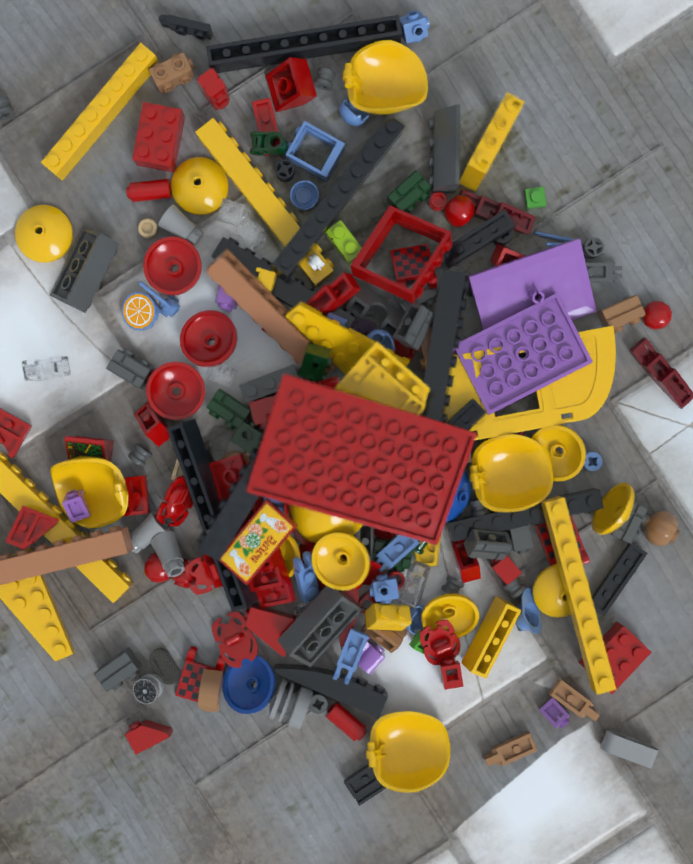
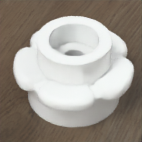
M316 253L312 256L309 255V265L314 271L317 269L321 271L325 264Z

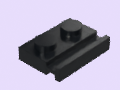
M369 764L344 780V784L359 806L386 789L376 779L373 768L369 767Z

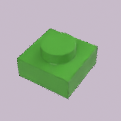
M544 187L524 190L526 210L547 206Z
M418 632L414 635L409 645L414 650L424 654L419 637L420 633Z

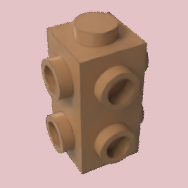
M184 52L181 54L176 53L164 62H157L149 69L160 93H168L175 86L187 84L195 77L192 71L195 69L191 58H186Z

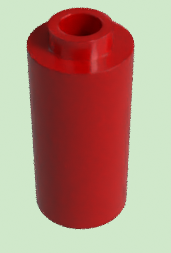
M169 179L131 182L129 187H126L127 197L132 202L172 198Z
M338 701L334 702L327 710L325 717L353 741L357 739L360 741L365 736L366 726Z

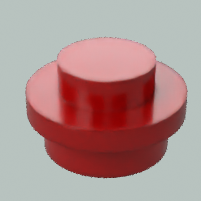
M434 192L430 195L428 203L432 210L442 211L445 209L448 199L444 193Z

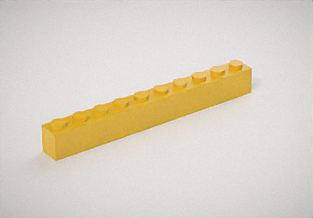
M212 118L195 132L198 139L285 248L300 229L297 224L299 222L292 212L290 214L285 209L287 205L281 197L276 198L273 194L275 190L269 182L265 183L261 179L263 175L257 167L253 168L249 162L251 160L245 152L241 153L239 151L237 141L232 136L230 138L225 133L227 129L222 122L219 121L217 123ZM318 244L313 247L299 265L315 287L334 274L332 269L334 267L333 263L328 257L324 259L321 255L323 251ZM316 253L325 265L321 268V271L319 269L314 271L309 265V255L312 256Z
M0 451V493L19 512L22 506H26L59 519L58 524L44 534L52 544L62 539H65V542L72 541V537L82 534L83 537L89 536L85 532L79 531L76 528L77 524L75 522L72 523L69 518L67 519L62 514V509L57 505H53L49 501L48 495L35 488L36 484L30 478H25L21 474L22 470L15 464L12 465L7 460V455ZM111 558L75 566L112 603L116 602L134 584L131 581L132 578L126 572L122 573L117 568L118 564Z
M556 496L545 499L541 502L590 687L597 695L616 690L565 498Z

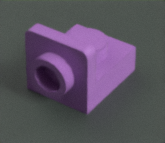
M83 489L69 491L62 501L72 523L91 515V511L83 497L85 494Z
M553 697L539 710L555 728L560 726L562 729L570 722L568 718L571 715Z

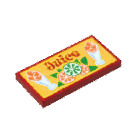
M267 499L229 544L219 561L242 582L248 585L298 525Z

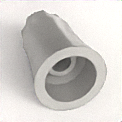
M174 204L167 209L158 223L159 227L169 231L176 237L187 240L194 247L204 234Z
M152 511L130 533L134 548L132 552L138 553L150 545L151 539L161 532L170 531L166 521L164 524L157 521L156 511Z
M165 531L154 536L150 544L155 550L167 576L176 577L181 575L185 571V566L176 533L174 531Z

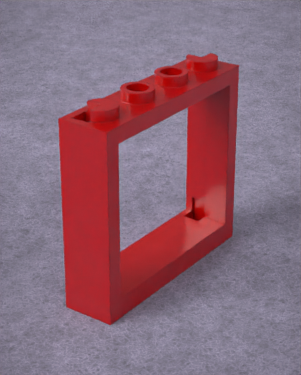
M390 205L350 265L352 275L414 304L415 300L422 296L425 284L432 280L435 268L442 264L445 252L450 251L453 245L451 232ZM394 224H398L440 243L411 289L366 269Z

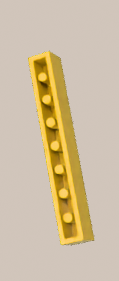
M140 42L41 163L63 181L150 77L149 69L159 62L156 55Z

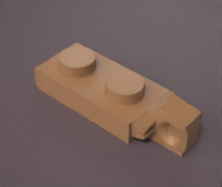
M561 678L556 681L548 692L549 695L580 718H585L587 715L596 722L600 716L592 709L594 704Z
M527 731L491 748V752L483 755V758L488 767L495 763L498 766H505L536 752L537 747L531 733Z

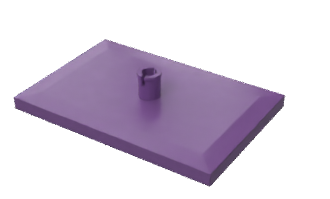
M579 238L468 276L482 331L534 304L542 303L544 299L556 293L559 294L571 320L597 312Z
M558 293L544 299L542 303L534 304L461 341L459 349L455 350L488 415L593 362ZM502 347L501 350H499V351H494V350L492 349V348ZM486 349H490L491 352L496 354L487 355ZM483 350L485 356H482L481 360H477L474 357V352ZM521 350L525 351L522 353L523 358L519 357V352ZM472 352V359H464L462 354ZM473 360L476 362H481L482 364L480 374L477 378L475 375Z

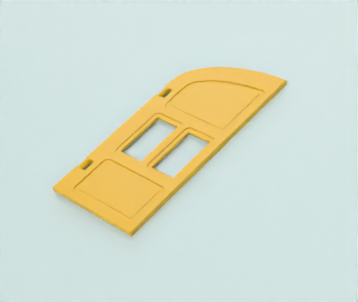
M608 326L578 332L593 362L537 390L539 409L495 417V413L486 414L470 429V431H477L475 440L588 419L598 412L608 397L614 378L616 363L614 327ZM497 347V348H492V349H493L494 351H499V350H501L502 347ZM486 349L487 355L496 354L491 352L490 349ZM483 350L474 352V357L477 360H481V357L485 356ZM472 352L462 354L464 359H472ZM455 355L457 356L456 368H452L451 374L454 376L453 387H449L448 395H451L450 406H446L445 414L448 415L447 422L471 399H474L485 410L458 355ZM473 360L477 378L480 375L482 364ZM571 413L572 417L562 419L561 414Z

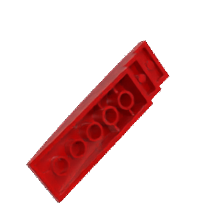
M242 454L209 463L220 501L222 498H227L229 494L227 490L233 481L236 482L238 480V472L242 465H247ZM260 496L254 503L253 507L251 508L242 525L238 529L234 538L248 523V521L257 512V510L262 506L263 502ZM280 547L249 583L251 592L256 591L261 608L290 603L296 600Z

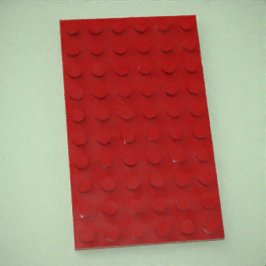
M283 373L246 492L437 545L477 433Z

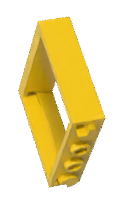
M508 92L506 93L460 179L461 185L474 192L477 190L523 107L524 101Z

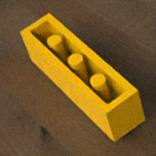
M495 596L461 662L471 673L487 678L522 611L510 601Z

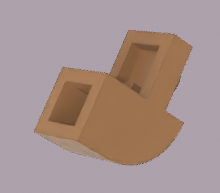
M203 669L198 696V707L201 710L219 712L223 671Z

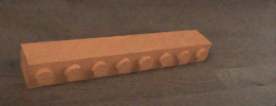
M226 249L207 268L206 272L209 277L217 282L224 292L231 296L238 306L252 317L255 323L260 324L268 336L273 337L280 347L293 357L297 364L302 365L308 342H312L285 317L288 310ZM333 362L330 369L326 368L325 373L329 374L334 370L335 364Z
M120 525L108 528L109 531L102 533V530L91 532L88 537H83L82 534L72 537V541L65 542V539L53 542L52 546L47 547L46 544L34 547L35 550L29 551L27 548L17 551L16 555L11 556L10 553L0 555V585L127 554L134 549L128 527L121 528Z

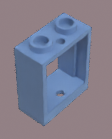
M304 121L302 126L298 125L294 133L296 137L293 142L288 143V149L285 152L286 159L327 182L345 150V143ZM306 134L333 148L322 170L295 157Z

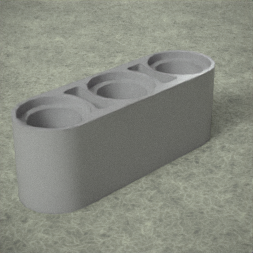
M606 729L600 745L602 750L648 768L653 767L659 751L653 745L610 729Z

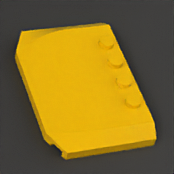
M377 341L334 388L418 415L424 411L425 402L430 390L427 385Z

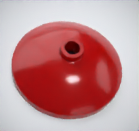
M165 237L153 243L147 250L143 261V270L147 281L155 290L166 295H180L191 290L198 282L202 272V261L196 248L187 240L180 237ZM174 265H177L178 270L175 272L172 271V267Z
M213 310L202 311L190 317L180 333V346L183 354L189 361L202 367H213L225 362L233 354L238 340L237 330L231 319L225 314ZM211 340H215L213 345H209Z
M169 362L159 366L151 374L147 382L146 395L150 406L157 414L167 419L181 420L192 416L199 410L205 398V384L199 372L192 366L182 362ZM174 387H178L180 389L179 394L173 393Z

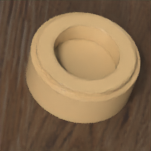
M146 218L140 221L138 231L144 238L152 239L158 234V225L154 220Z

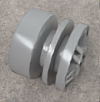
M282 679L279 686L275 689L270 702L268 718L273 720L276 712H279L277 722L280 723L284 716L287 715V726L299 730L308 711L313 690L301 686L298 692L294 693V683L291 682L289 689L286 690L287 680Z

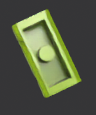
M340 220L326 231V237L341 257H344V261L348 266H350L362 247Z

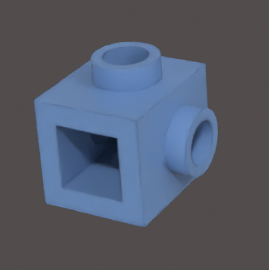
M410 11L407 15L399 17L402 38L406 44L420 42L423 38L428 37L429 20L420 11Z
M387 574L377 575L376 579H372L373 585H369L371 597L375 596L376 602L387 604L392 599H399L395 576L388 577Z

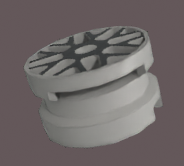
M154 673L144 674L133 685L135 698L143 704L153 703L164 690L162 679Z

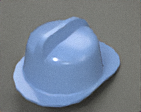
M526 588L522 593L521 603L517 606L522 611L516 620V626L518 631L530 630L532 633L538 634L542 627L539 608L533 600L532 589Z

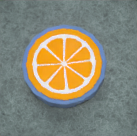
M145 292L130 294L122 305L124 322L134 330L152 328L159 317L157 301Z

